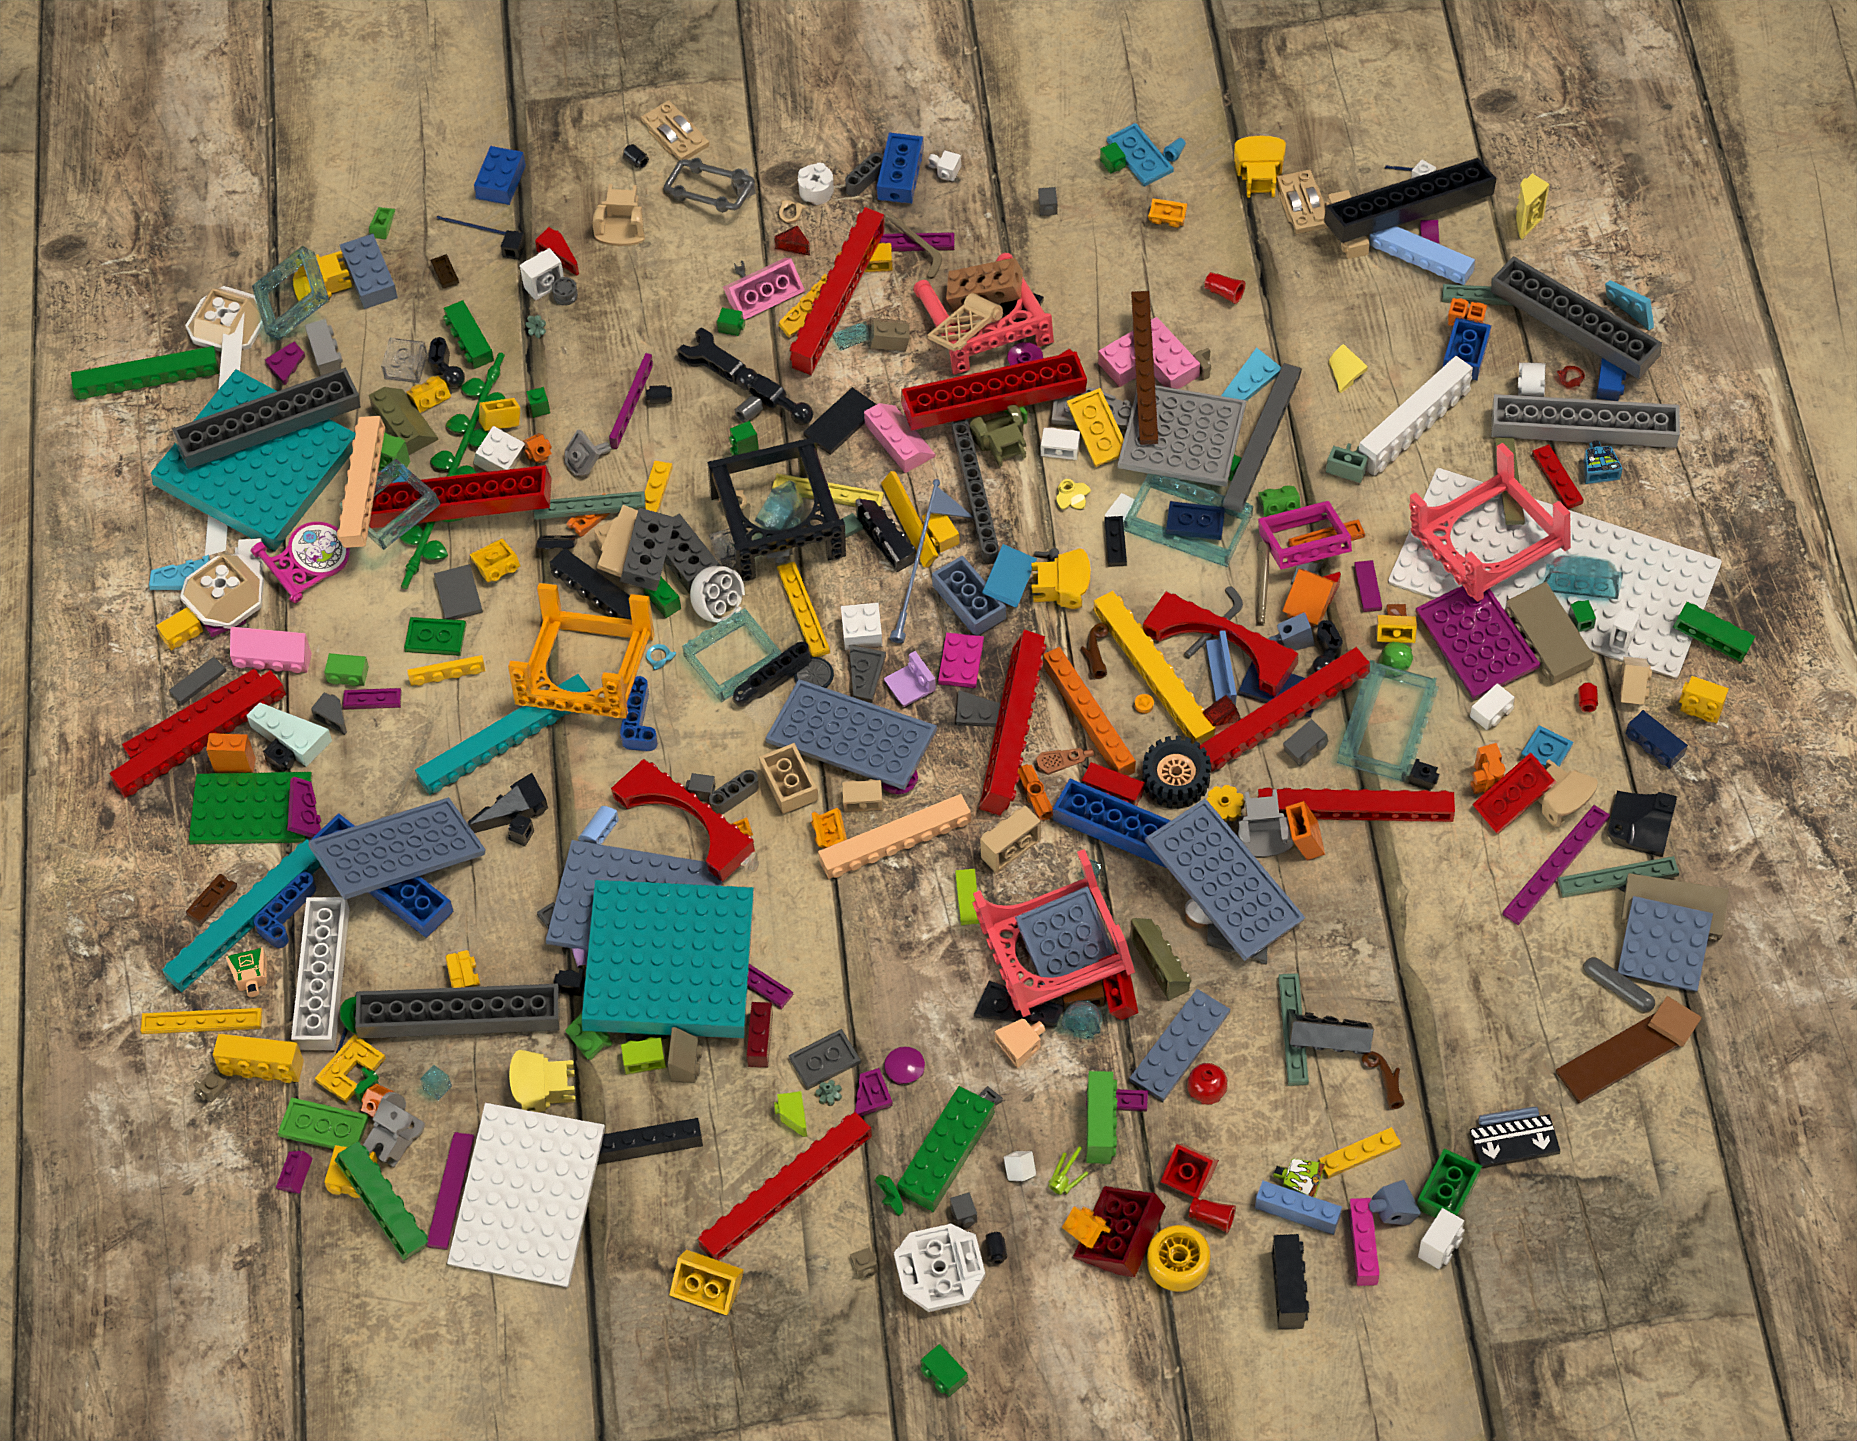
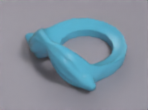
M657 644L648 649L646 658L654 666L653 669L656 670L663 667L666 661L672 660L676 652H671L663 644ZM660 649L666 653V658L654 661L651 658V653L654 650Z

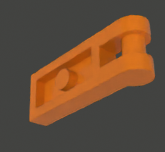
M610 513L572 517L568 520L567 526L570 529H574L576 534L582 537Z

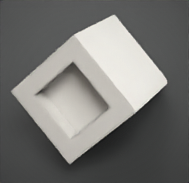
M1015 1151L1004 1156L1007 1179L1009 1181H1025L1036 1175L1032 1151Z

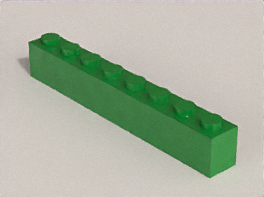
M210 346L71 372V380L76 400L220 373L215 348Z

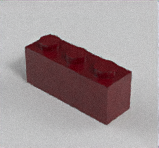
M770 1002L751 1003L747 1047L748 1067H769L773 1009Z

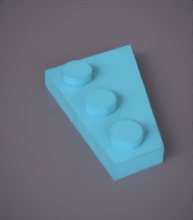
M1611 280L1605 283L1606 295L1609 300L1649 331L1654 327L1651 300Z
M209 555L202 556L203 559L196 561L192 559L187 560L185 564L169 565L151 570L150 590H182L185 578L209 562Z

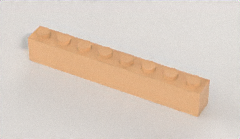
M380 416L359 417L358 425L355 426L356 436L352 442L353 454L350 455V469L347 471L346 495L342 501L343 512L340 514V529L337 530V538L341 541L344 548L366 546L385 433V425Z
M959 794L818 851L819 861L828 879L838 878L848 871L857 870L863 865L877 862L880 858L892 856L905 848H912L917 843L929 841L937 835L946 834L952 829L966 826L971 822V811L962 794Z

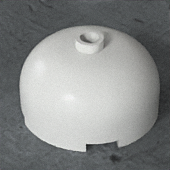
M711 566L702 570L693 580L690 590V600L695 612L701 618L717 623H726L734 619L741 610V607L738 606L741 603L742 595H745L744 584L740 575L735 570L724 566ZM726 605H735L734 611L728 616L715 618L712 615H722L726 611Z

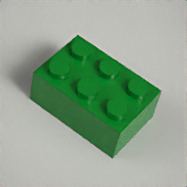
M1444 1148L1418 1198L1417 1206L1419 1210L1436 1218L1441 1209L1444 1208L1459 1217L1480 1176L1482 1166Z

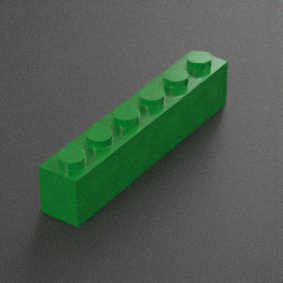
M358 1141L339 1152L335 1162L405 1261L425 1248L428 1243L427 1235L416 1225L413 1214L407 1212L402 1198L396 1196L390 1181L382 1176L379 1165L376 1162L373 1163L369 1157L368 1149Z

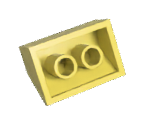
M1534 174L1524 178L1520 184L1521 190L1516 207V222L1519 238L1521 239L1544 218L1550 184Z

